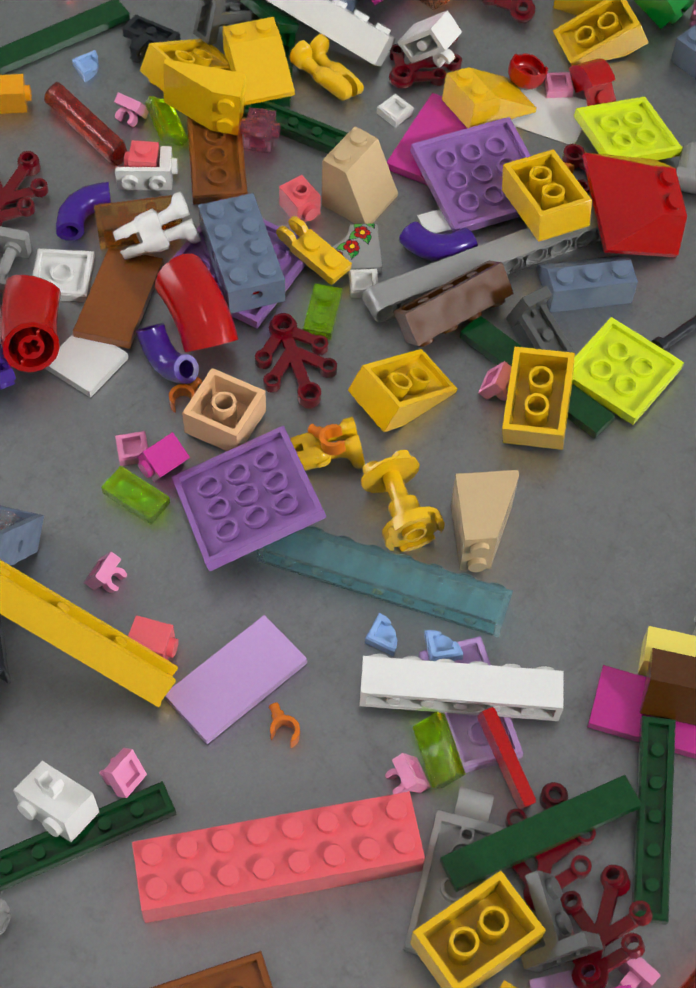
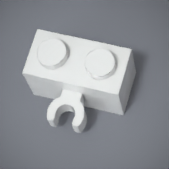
M447 10L413 24L397 43L411 63L433 56L435 65L440 68L445 62L450 64L454 60L455 55L449 49V46L462 31Z
M41 761L13 790L19 803L17 808L24 817L29 820L37 819L54 837L61 835L70 842L99 813L91 791L44 761Z

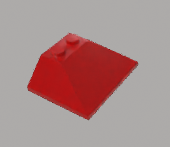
M585 152L582 158L604 253L676 258L679 255L688 217L676 168L655 159Z

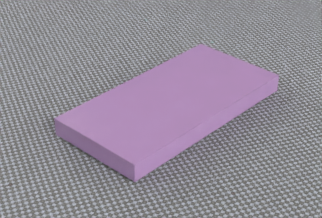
M263 615L174 685L164 699L208 745L307 664V658Z
M481 636L457 642L462 649L463 659L454 661L455 663L469 664L474 661H481L491 665ZM427 650L419 651V658L430 661ZM437 712L458 775L498 765L477 715ZM499 717L517 758H522L524 753L511 718Z

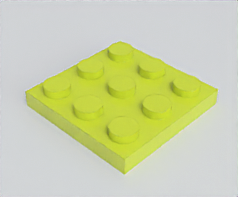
M645 96L576 108L573 116L599 154L662 160L680 156L683 149Z
M611 317L575 356L572 384L602 406L634 425L680 372L684 362Z

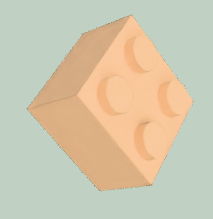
M211 368L182 412L184 433L225 451L246 443L266 412V391Z

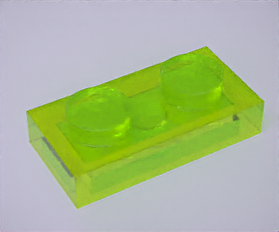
M149 96L145 106L156 128L158 137L166 144L183 147L188 137L175 108L166 104L164 99Z
M314 284L303 330L316 336H325L328 340L332 339L343 288Z
M122 466L101 487L104 495L150 525L170 504L169 496Z
M435 712L413 726L432 788L442 789L466 775L445 713Z

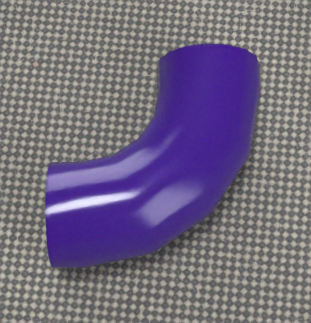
M109 182L84 186L67 197L58 210L56 220V234L59 238L66 241L81 238L84 234V222L88 216L95 212L112 210Z
M412 222L403 229L399 237V242L406 249L419 258L433 262L478 246L474 234L464 227L450 234H438L429 231L419 222Z
M164 323L147 326L136 331L144 355L154 370L162 377L179 384H188L195 381L199 373L197 360L192 355L180 354L174 348Z

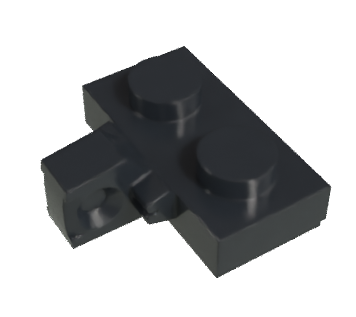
M136 14L122 28L123 36L132 40L129 46L130 59L136 62L144 59L149 43L181 40L179 32Z

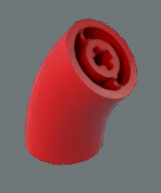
M192 253L182 254L167 262L158 272L155 280V290L166 304L175 322L184 352L205 349L238 340L236 327L226 300L214 277L200 257Z
M13 275L8 277L5 283L0 315L1 344L4 358L10 366L19 371H41L51 365L59 352L57 318L61 292L55 284L45 279L29 275Z

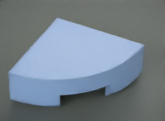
M96 50L72 59L73 67L84 82L92 79L99 69Z
M379 613L365 638V644L394 657L397 649L396 632L391 621Z
M436 630L424 631L430 661H437L439 659L456 661L463 659L462 649L456 641Z

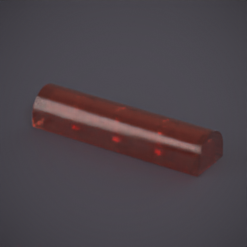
M60 82L51 85L45 93V103L113 166H119L124 163L125 151H127L124 141Z

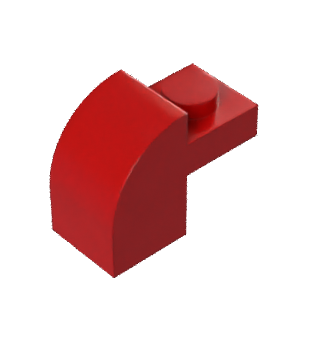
M597 58L569 67L575 93L584 91L588 106L616 101L612 82L616 79L610 65L604 59Z

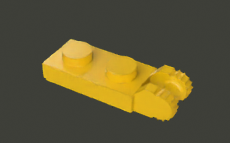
M292 216L288 220V224L300 238L296 239L294 233L283 225L276 230L278 238L290 248V251L330 285H333L351 269L352 263L313 230L308 229L306 223L297 216Z

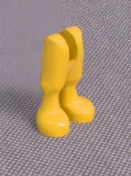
M317 35L310 45L305 40H302L294 46L290 53V62L298 69L311 74L317 84L324 87L341 101L359 95L364 91L363 84L353 72L344 67L340 62H331L326 54L330 43L325 35Z
M353 416L344 418L340 422L342 436L327 440L328 442L344 440L346 450L342 454L333 456L324 453L321 449L320 440L308 432L290 438L305 471L325 467L331 463L332 459L347 458L354 468H363L365 460Z

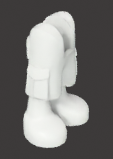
M181 191L172 195L171 204L165 210L159 213L154 209L145 211L137 215L133 221L113 232L115 241L128 238L134 233L138 237L140 243L130 245L128 248L120 251L124 259H131L148 253L149 255L167 250L169 249L170 241L186 239L192 244L201 241L192 218L172 228L162 229V225L190 215Z

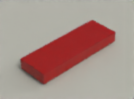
M491 707L477 715L478 721L517 808L523 809L536 803V798L496 709Z

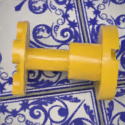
M399 450L389 458L379 462L371 461L362 468L364 474L361 477V486L363 489L371 493L388 492L391 499L388 511L392 519L382 529V538L390 551H394L395 547H399L401 552L418 549L436 539L434 533L438 530L441 534L445 526L443 517L437 508L430 506L421 507L417 497L408 494L405 484L415 477L420 466L418 460L410 456L408 450Z

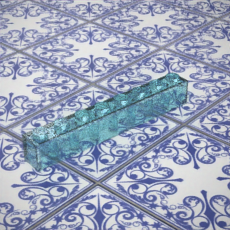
M315 526L305 527L257 549V562L498 638L513 593L512 590L506 589L501 584L486 583L466 573L458 574L445 570L437 564H425L405 554L397 555L384 551V549L376 545H364L355 542L347 536H336L326 533Z

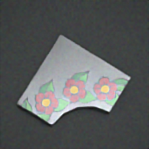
M378 223L350 224L349 233L344 240L332 247L352 263L350 270L377 269V274L382 273Z

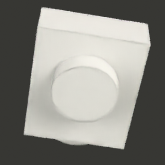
M160 146L159 167H116L117 189L172 190L173 174H178V158H173L172 146Z

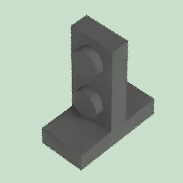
M200 0L193 34L208 45L216 44L220 26L259 20L260 18L242 2L225 3V0Z
M547 285L522 297L506 317L511 328L518 324L522 325L535 349L575 353L545 304L552 296Z
M537 870L525 875L537 918L546 930L543 935L546 946L521 955L525 970L541 973L604 949L599 934L582 931L571 936L573 926L569 916L562 907L560 900L562 890L559 882L552 874Z

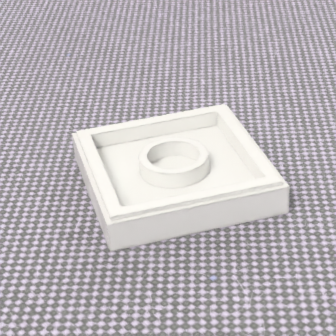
M37 248L32 276L55 284L61 292L60 301L85 302L90 292L95 261L94 251Z
M72 334L60 346L56 359L45 369L91 398L128 360V353L116 345L77 338Z

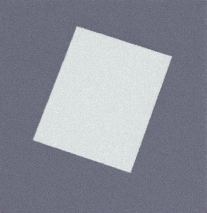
M541 85L532 90L519 88L537 109L535 113L511 119L515 127L566 144L576 143L582 128L573 116L576 108L588 106L586 100L574 96L546 98L545 87Z

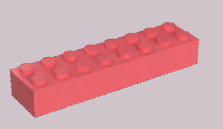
M410 791L132 842L141 911L145 923L420 872L423 870L425 861Z

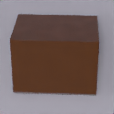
M652 648L639 713L658 718L674 719L676 722L696 726V657Z

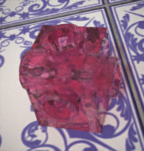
M249 108L247 118H242L240 130L244 136V150L271 154L274 139H279L281 123L276 122V111Z

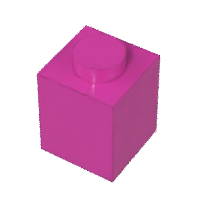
M173 432L137 456L140 461L138 463L140 471L146 478L151 477L153 482L190 458Z

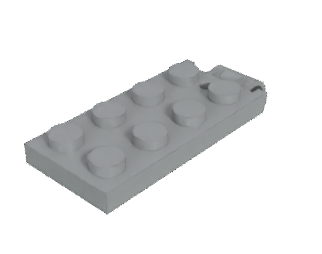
M460 786L454 814L437 809L403 951L417 954L410 944L412 932L489 879L486 878L455 892L440 862V858L505 828L502 825L488 823L494 799L493 794ZM468 834L471 838L467 840L462 835Z

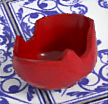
M526 53L514 54L508 66V75L511 82L518 88L525 90L539 87L544 82L548 72V67L544 66L540 59L535 55Z

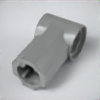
M696 142L683 145L679 165L676 168L681 191L696 194Z

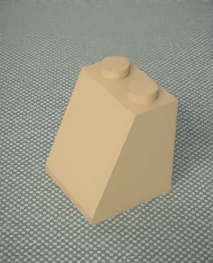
M356 126L322 160V206L354 224H373L398 196L378 138Z
M518 470L455 474L450 506L459 571L480 572L485 569H491L513 505L519 478Z

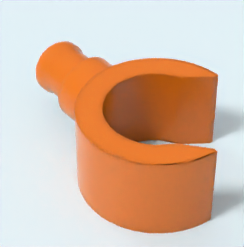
M199 377L192 383L176 385L169 391V404L173 412L176 413L175 400L178 397L186 396L192 399L199 385L202 384V380Z
M314 424L309 425L308 433L313 434L315 438L320 440L321 449L324 453L334 456L342 454L346 450L344 440L336 442L327 441L330 438L342 436L341 425L330 424L324 428L321 426L317 427Z
M278 702L270 704L269 709L273 720L270 725L271 741L278 728L288 726L294 730L290 741V748H293L300 739V725L298 721L292 716L285 715L284 711L280 709Z

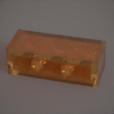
M172 195L94 205L100 249L117 248L140 243L136 233L128 238L115 241L113 232L133 221L137 215L145 211L154 209L159 213L165 210L171 204ZM182 218L162 225V229L166 230L183 222Z

